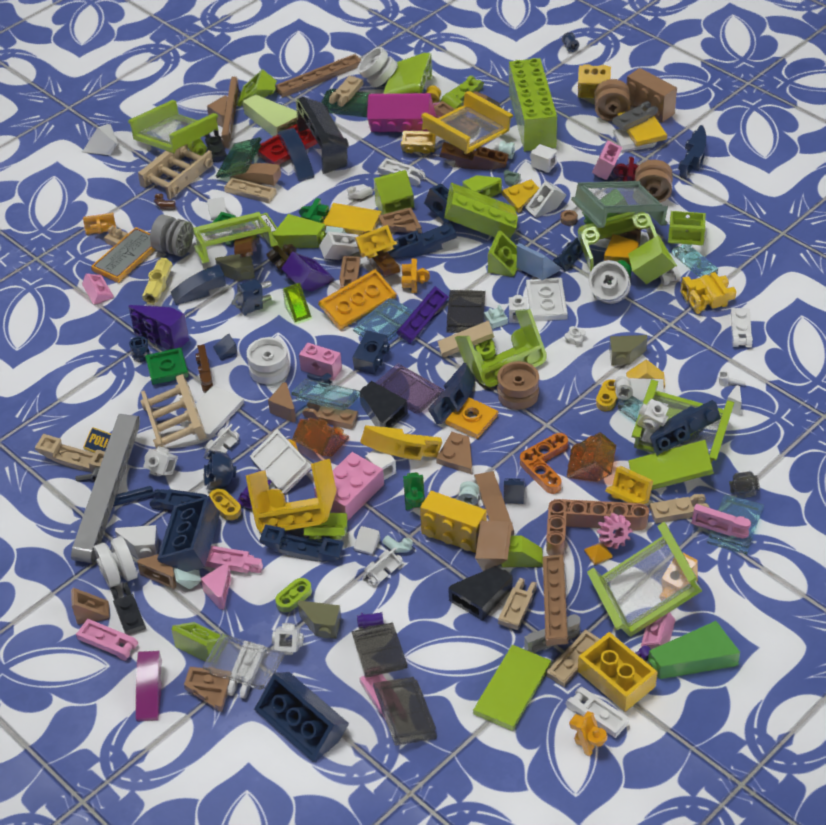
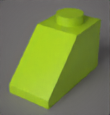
M476 175L463 181L462 187L488 197H493L502 193V179L499 177Z
M522 535L511 536L508 559L502 563V567H543L542 548Z

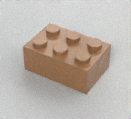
M641 68L627 76L631 106L636 108L640 107L643 102H650L651 107H657L658 111L654 116L660 122H664L675 114L676 86Z

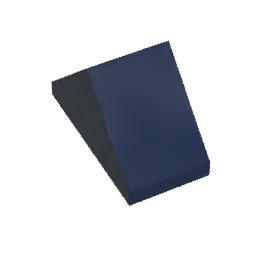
M504 479L505 503L524 504L525 479Z

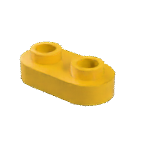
M613 379L603 382L596 397V407L601 411L612 410L618 400L614 387L615 380Z
M215 489L209 494L224 519L235 520L240 517V503L227 491Z

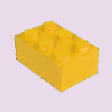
M430 491L420 507L421 534L476 553L480 522L487 521V510Z
M610 632L578 656V672L624 712L656 687L657 671Z

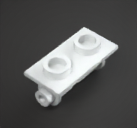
M232 424L226 429L223 427L218 432L215 441L211 439L207 443L204 458L209 450L226 453L228 450L223 445L230 449L239 440L240 435L236 431H231Z
M395 547L391 551L388 549L379 556L380 560L376 564L371 562L364 569L366 573L362 579L364 580L368 577V581L372 586L378 585L388 576L384 569L391 574L400 567L403 559L400 555L396 556L394 554L397 548Z

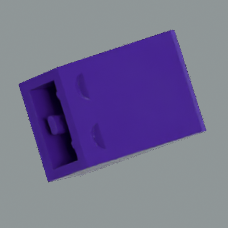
M128 306L133 331L136 335L145 337L150 342L156 343L166 350L182 348L189 341L184 313L171 307Z

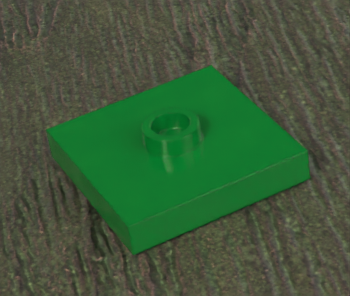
M182 348L145 355L152 385L177 380L176 377L181 374L185 378L189 377Z

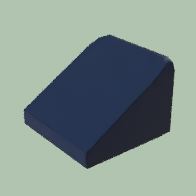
M230 334L225 335L213 346L220 360L237 354L236 343Z

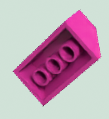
M430 93L368 95L367 120L371 132L428 131L427 129L422 130L423 118H421V114L426 112L436 118Z

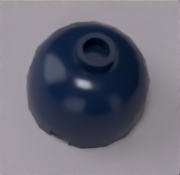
M214 450L208 451L205 459H209L207 465H204V486H207L206 490L223 489L231 483L232 478L236 477L237 468L233 466L232 459L226 453Z

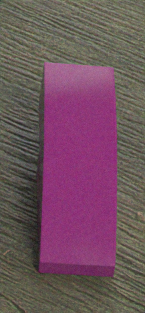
M160 651L138 652L136 721H156L159 719L162 686L160 679L162 667Z

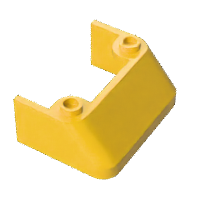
M330 459L311 464L318 498L286 503L284 493L280 489H269L265 470L245 475L255 524L261 533L265 524L291 530L320 525L328 520L336 495V485Z

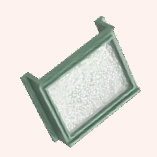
M640 181L578 182L575 197L571 198L577 207L598 228L605 227L607 213L647 212L661 226L668 223L665 220L668 206H662L640 184Z

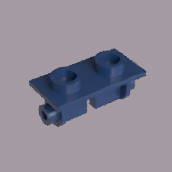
M578 237L573 242H569L561 252L562 254L553 259L554 263L559 267H563L564 272L583 253Z

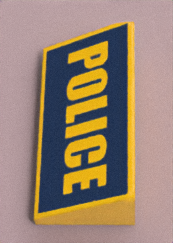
M92 427L83 449L93 453L96 450L105 452L111 434Z

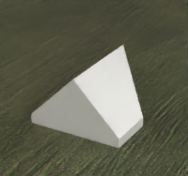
M106 124L98 127L82 153L110 156L118 144L111 125Z

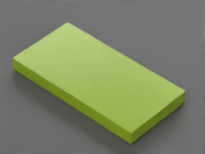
M706 440L672 448L659 455L653 453L628 460L631 471L653 480L652 490L714 474Z
M511 645L475 705L473 714L513 731L550 668L551 660Z

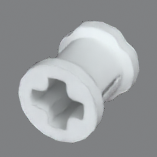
M619 376L615 379L616 396L621 400L629 399L633 394L631 380L625 376Z

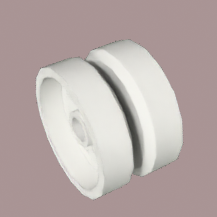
M380 46L371 50L362 59L357 72L362 77L367 78V82L372 87H378L392 76L397 68V62L391 56H388V53Z
M616 261L600 262L594 266L589 276L591 291L603 303H618L630 291V277L625 268ZM610 280H612V281H611L612 284H611V285H608L607 282L610 281Z
M265 337L255 340L249 345L247 360L249 373L253 380L261 384H275L282 381L288 375L290 369L287 346L283 341L273 337Z
M122 536L111 539L110 544L113 553H111L108 545L104 542L94 546L97 564L109 588L120 585L119 571L126 581L138 578L132 556Z

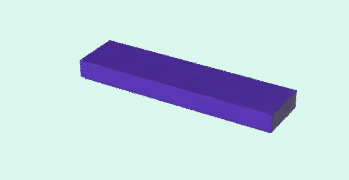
M434 286L396 333L411 344L448 299V296Z

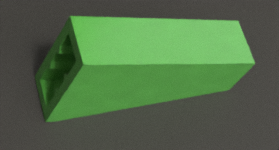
M714 621L649 650L647 663L657 671L659 679L737 666L740 651L718 622Z

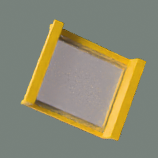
M467 91L464 95L463 106L439 118H435L426 112L421 114V118H423L422 130L427 129L467 154L509 132L513 114L473 92Z

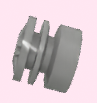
M163 214L156 218L150 232V244L153 249L181 257L189 251L194 238L193 224L191 222Z

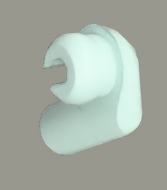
M389 535L382 541L390 550L396 547L397 549L394 553L409 552L413 545V541L410 538H404L402 542H396Z

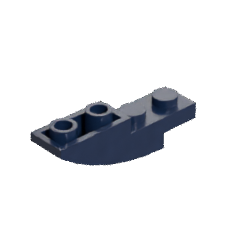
M703 125L694 130L691 139H688L685 149H687L685 159L681 160L678 166L680 178L686 179L692 170L699 171L703 164L706 148V132Z
M449 222L420 235L416 230L393 239L397 244L393 245L394 249L388 251L391 257H415L443 249L441 244L458 237L452 223Z
M463 363L444 384L445 390L428 408L436 424H442L452 412H458L471 394L475 377L467 363Z
M711 400L697 408L690 406L667 420L663 427L660 426L650 437L655 454L659 455L691 439L690 434L720 420L721 417L717 403Z

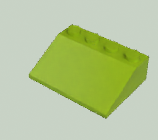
M451 182L445 219L493 237L501 230L511 239L517 228L518 220L514 206Z

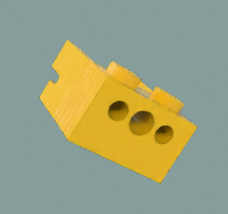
M579 65L578 98H595L597 86L601 82L611 79V66Z

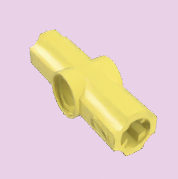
M167 258L158 260L154 270L150 271L148 275L149 281L142 295L143 301L148 304L154 305V303L158 302L161 293L167 288L166 281L173 267L172 262Z

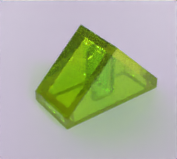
M297 283L282 288L285 308L293 322L310 318L311 314L301 284Z

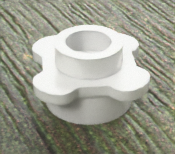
M572 326L569 328V332L565 333V338L571 344H579L582 342L583 336L586 335V331Z

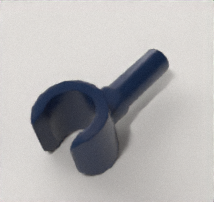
M329 373L323 376L307 374L308 378L319 381L322 387L332 383L329 380L331 378Z

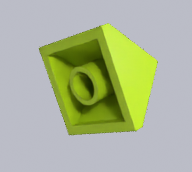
M499 230L488 252V273L513 277L517 270V246Z
M659 235L628 253L632 272L646 284L677 266Z
M196 622L173 625L171 629L176 648L209 664L212 663L229 640V638Z

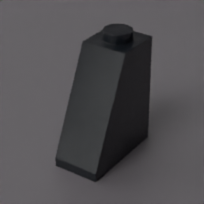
M373 381L362 387L359 392L360 404L375 426L393 428L408 413L406 399Z
M493 566L452 584L448 588L449 601L483 621L512 589V575L507 570Z

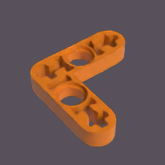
M563 433L553 434L520 454V466L550 494H556L561 490L562 480L545 462L567 450V435ZM547 449L549 450V452L543 454L540 453L539 450ZM542 469L545 473L537 474L535 471Z

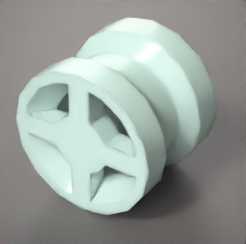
M501 141L498 151L509 154L508 159H513L515 143L511 142L508 144L505 141Z
M463 482L459 488L458 500L476 505L480 490L479 486L474 482Z

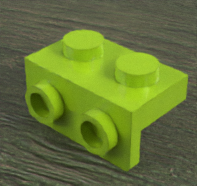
M330 513L325 523L304 527V535H309L310 539H321L322 536H330V539H342V536L347 534V513Z

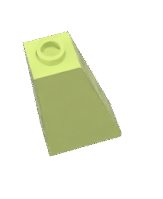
M258 95L243 101L244 114L273 137L279 131L286 130L297 124V111Z

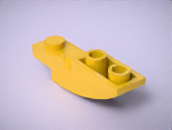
M365 425L360 440L361 444L377 451L413 460H421L422 456L437 457L442 445L441 437L404 434L403 429Z

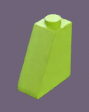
M288 214L272 235L281 249H283L285 244H293L296 248H319V245L326 236V230L323 223Z

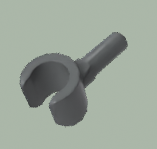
M95 467L91 474L76 476V481L91 479L95 482L100 467Z

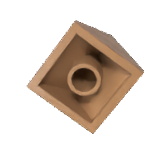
M480 522L475 559L482 571L507 561L513 522Z

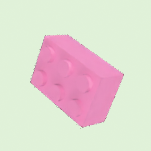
M351 452L333 470L336 495L330 512L347 513L348 521L384 486L383 469ZM315 487V488H314L315 498H318V497H317V492H316V487Z

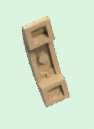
M46 434L42 435L35 446L37 452L59 464L93 472L95 467L101 466L105 454L101 450L91 453L64 445L60 438Z

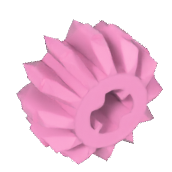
M611 513L610 517L604 516V523L598 522L601 529L596 531L600 534L598 539L604 542V546L608 548L612 546V548L618 549L619 545L625 546V540H631L628 534L633 531L631 528H628L631 523L625 520V516Z

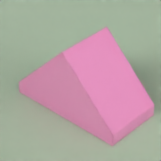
M226 563L201 578L203 592L222 610L225 607L231 581L230 566Z

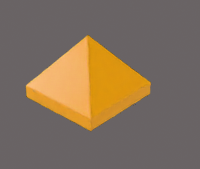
M603 542L584 549L594 565L612 558V554L604 546Z

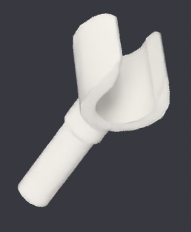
M727 371L720 372V377H718L720 385L726 386L729 383L745 386L744 381L729 378Z

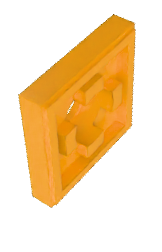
M468 397L458 412H452L445 420V424L478 439L498 417V410ZM468 412H473V414L477 415L474 418L467 417Z

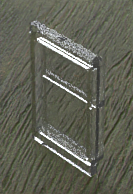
M222 633L204 663L203 669L209 671L212 675L262 690L266 688L285 655L283 652Z

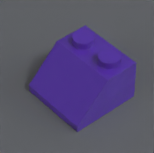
M293 251L281 268L286 273L285 276L289 280L296 283L295 286L302 291L308 290L312 292L333 282L335 279L315 259Z

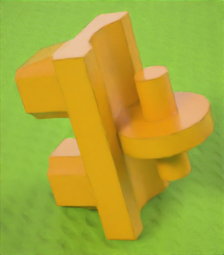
M114 213L83 217L86 234L107 232L112 225L116 228Z
M416 258L412 259L411 264H402L401 282L402 288H411L412 293H417V281L421 284L427 282L430 279V272L424 268L417 270Z
M587 711L584 716L575 714L569 721L570 728L577 731L574 737L575 743L582 746L584 754L591 756L595 746L601 747L606 742L607 732L603 728H598L593 712Z

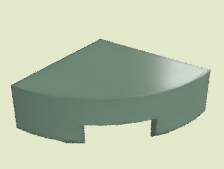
M505 170V183L509 187L517 185L521 179V174Z

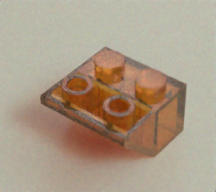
M309 417L308 419L299 420L292 441L322 456H333L349 439V435L343 433L344 430L340 427L329 426V422L324 419L318 418L316 420Z
M601 432L588 437L579 444H575L571 448L566 476L570 479L598 482L611 475L616 444Z

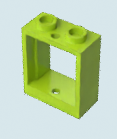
M671 211L668 243L704 246L706 213Z

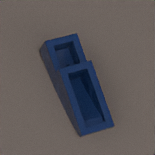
M220 265L202 270L176 286L171 291L175 305L210 296L209 290L226 286L225 277Z

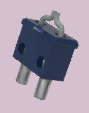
M257 279L242 284L238 283L235 299L232 300V305L240 309L244 316L263 309V303L272 300L270 294L263 296L262 289L270 287L271 281L259 283Z

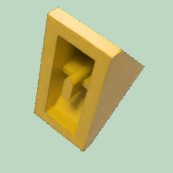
M647 359L626 372V377L663 379V389H665L664 372Z

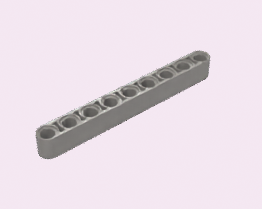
M118 414L72 547L71 558L73 561L94 563L96 559L94 546L102 541L115 502V496L118 493L139 430V416Z

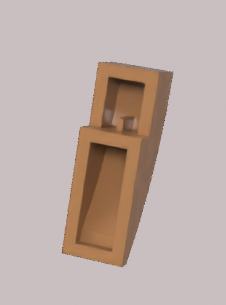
M270 163L248 164L238 167L230 179L233 177L260 185L265 183L275 186L281 177L280 165Z

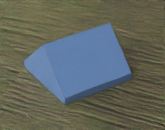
M518 243L517 268L541 280L561 270V267L545 255Z

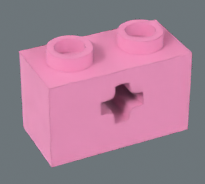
M607 140L592 173L607 180L623 147Z
M307 343L299 354L302 371L317 376L329 373L331 375L329 379L334 381L342 370L341 353Z

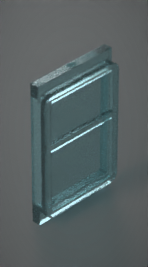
M389 298L360 320L353 329V332L363 337L368 330L387 335L389 341L397 335L396 332L413 313V310L395 299Z
M304 379L291 392V395L296 396V400L346 410L360 396V391Z
M725 494L718 511L751 520V527L748 528L749 536L738 538L710 530L707 544L747 555L764 504Z

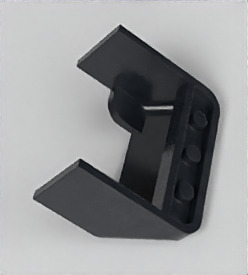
M306 97L297 98V131L301 132L310 129L318 142L322 153V173L326 174L347 167V148L349 143L342 136L330 116L328 107L321 102Z

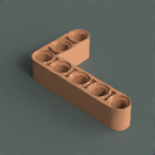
M554 499L548 506L546 552L549 556L563 555L565 552L566 527L601 528L598 522L604 523V516L610 517L611 513L625 516V520L631 523L628 528L643 530L648 525L649 509L641 503Z

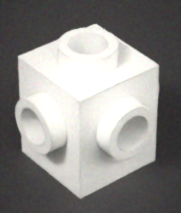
M650 399L647 405L643 404L638 412L640 417L637 425L654 433L659 426L663 427L668 419L666 413L669 408L659 401Z
M158 446L157 449L148 450L143 467L149 469V473L156 476L173 475L178 456L168 453L169 450L167 448Z
M282 623V626L273 631L272 644H275L274 651H280V654L293 655V652L299 650V646H303L304 634L300 633V628L295 627V624ZM287 634L292 635V641L286 640Z

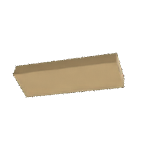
M233 177L224 187V191L227 193L265 203H270L277 194L275 188Z
M486 321L439 340L438 345L444 358L460 351L455 340L456 336H470L473 346L495 336L490 322Z
M584 630L550 667L546 676L565 687L578 673V656L600 638Z

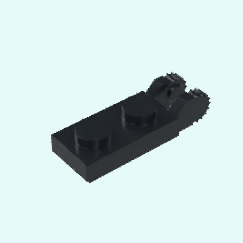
M214 130V137L209 138V134L205 135L207 150L212 153L213 163L227 160V154L219 132Z
M125 582L122 586L126 594L125 597L118 598V592L115 587L110 588L123 631L125 634L130 635L142 631L146 627L134 595L131 594L129 586Z

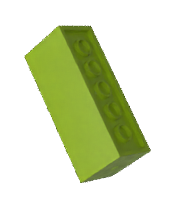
M541 58L509 61V96L523 150L532 151L539 144L552 149L556 148L557 114Z

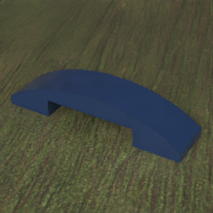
M294 128L279 131L278 135L283 146L285 145L298 181L314 178L309 157L297 131Z
M265 524L259 539L261 544L279 553L311 561L339 560L344 546L343 541L324 537L323 542L285 534V528Z

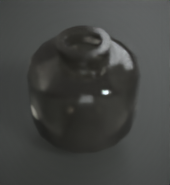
M752 471L735 473L733 481H729L731 493H735L739 499L754 497L757 491H760L758 475H754Z

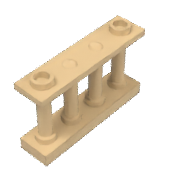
M187 144L178 148L175 154L165 151L138 172L140 186L146 188L152 182L166 188L167 198L171 200L213 165L212 153L207 151L204 155L200 156L189 151ZM186 156L195 160V162L190 165L181 161V159ZM176 165L185 170L179 174L170 168ZM162 174H166L174 179L167 182L159 177Z
M183 374L176 377L178 385H175V388L150 399L145 391H141L143 399L140 402L143 409L147 410L156 439H153L156 449L158 446L166 448V444L190 434H197L200 441L207 438L190 387ZM178 394L183 396L175 403L156 411L153 410L152 405ZM182 407L184 409L187 408L184 414L158 424L157 418ZM187 420L192 422L189 424V427L162 438L161 431Z

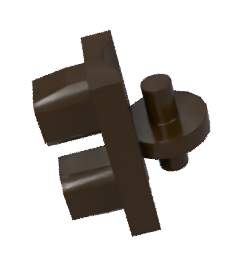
M285 244L283 250L278 245L272 246L273 249L266 254L268 259L275 263V266L281 273L284 272L281 268L292 251H297L293 244Z

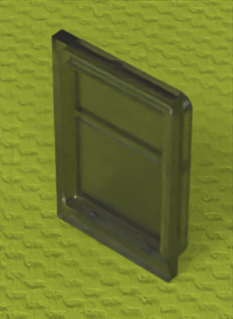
M450 290L446 332L459 333L484 323L486 291Z
M393 622L351 631L365 678L408 668Z
M414 677L373 683V688L395 746L437 738L435 724L419 683Z

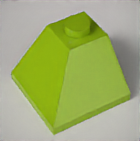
M262 69L243 86L237 106H243V101L254 95L263 98L267 95H272L276 90L277 80Z

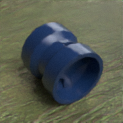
M142 336L132 338L129 346L133 360L137 362L146 361L145 355L150 354L147 339Z

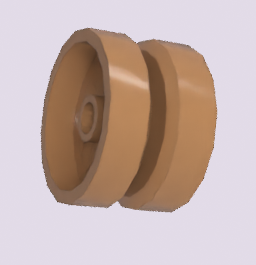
M608 79L597 86L595 89V111L601 119L613 121V118L617 117L618 113L630 111V90L627 84L618 79Z
M656 159L647 160L637 167L635 181H640V184L661 203L667 200L672 192V169L664 161Z
M516 361L505 364L499 370L497 375V395L499 401L504 406L520 410L529 408L537 402L539 397V373L533 365L527 362Z

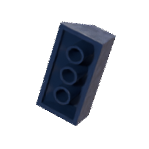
M210 496L174 505L157 557L158 562L185 572L205 567L220 512Z
M274 672L254 708L256 712L313 762L320 759L340 741L349 725L343 717L290 672Z

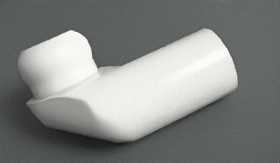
M354 186L347 188L348 196L354 199H363L373 194L371 187L356 191Z

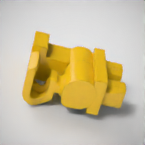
M716 272L696 279H691L689 276L683 277L680 288L681 294L689 302L696 314H700L707 305H710L712 309L720 306L726 307L728 300L735 299L737 293L734 287L726 288L729 284L728 278L726 276L718 277Z

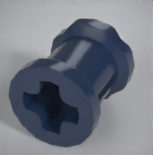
M567 32L562 36V42L566 45V49L569 52L578 50L580 44L578 40H575L574 33Z

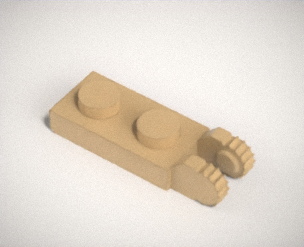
M348 76L340 87L332 93L329 103L335 104L338 100V105L343 107L363 86V79Z
M699 493L693 494L690 498L684 497L650 503L649 508L654 522L662 523L691 518L696 504L708 508L709 505L704 503L706 500L705 495Z
M519 578L498 618V624L515 630L519 629L536 591V582L532 581L528 590L524 591L522 589L525 585V579Z

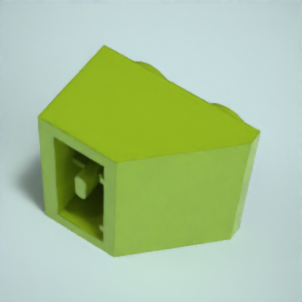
M406 170L374 178L375 204L378 210L382 211V215L414 208V194Z

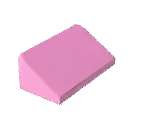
M85 275L82 285L93 304H98L114 297L102 275Z
M670 612L645 628L641 647L646 645L652 650L670 641L675 624V618Z

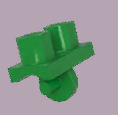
M316 198L311 206L301 207L299 215L301 218L323 223V216H327L329 206L321 204V199Z
M418 472L407 473V476H403L405 510L420 508L425 500L423 475H419Z

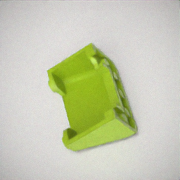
M424 52L398 61L397 68L388 79L383 94L423 93L426 80H431L433 76L432 54Z

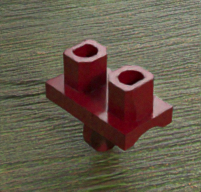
M629 157L627 165L623 163L617 164L613 172L617 177L622 178V182L635 181V172L639 165L634 163L633 157Z

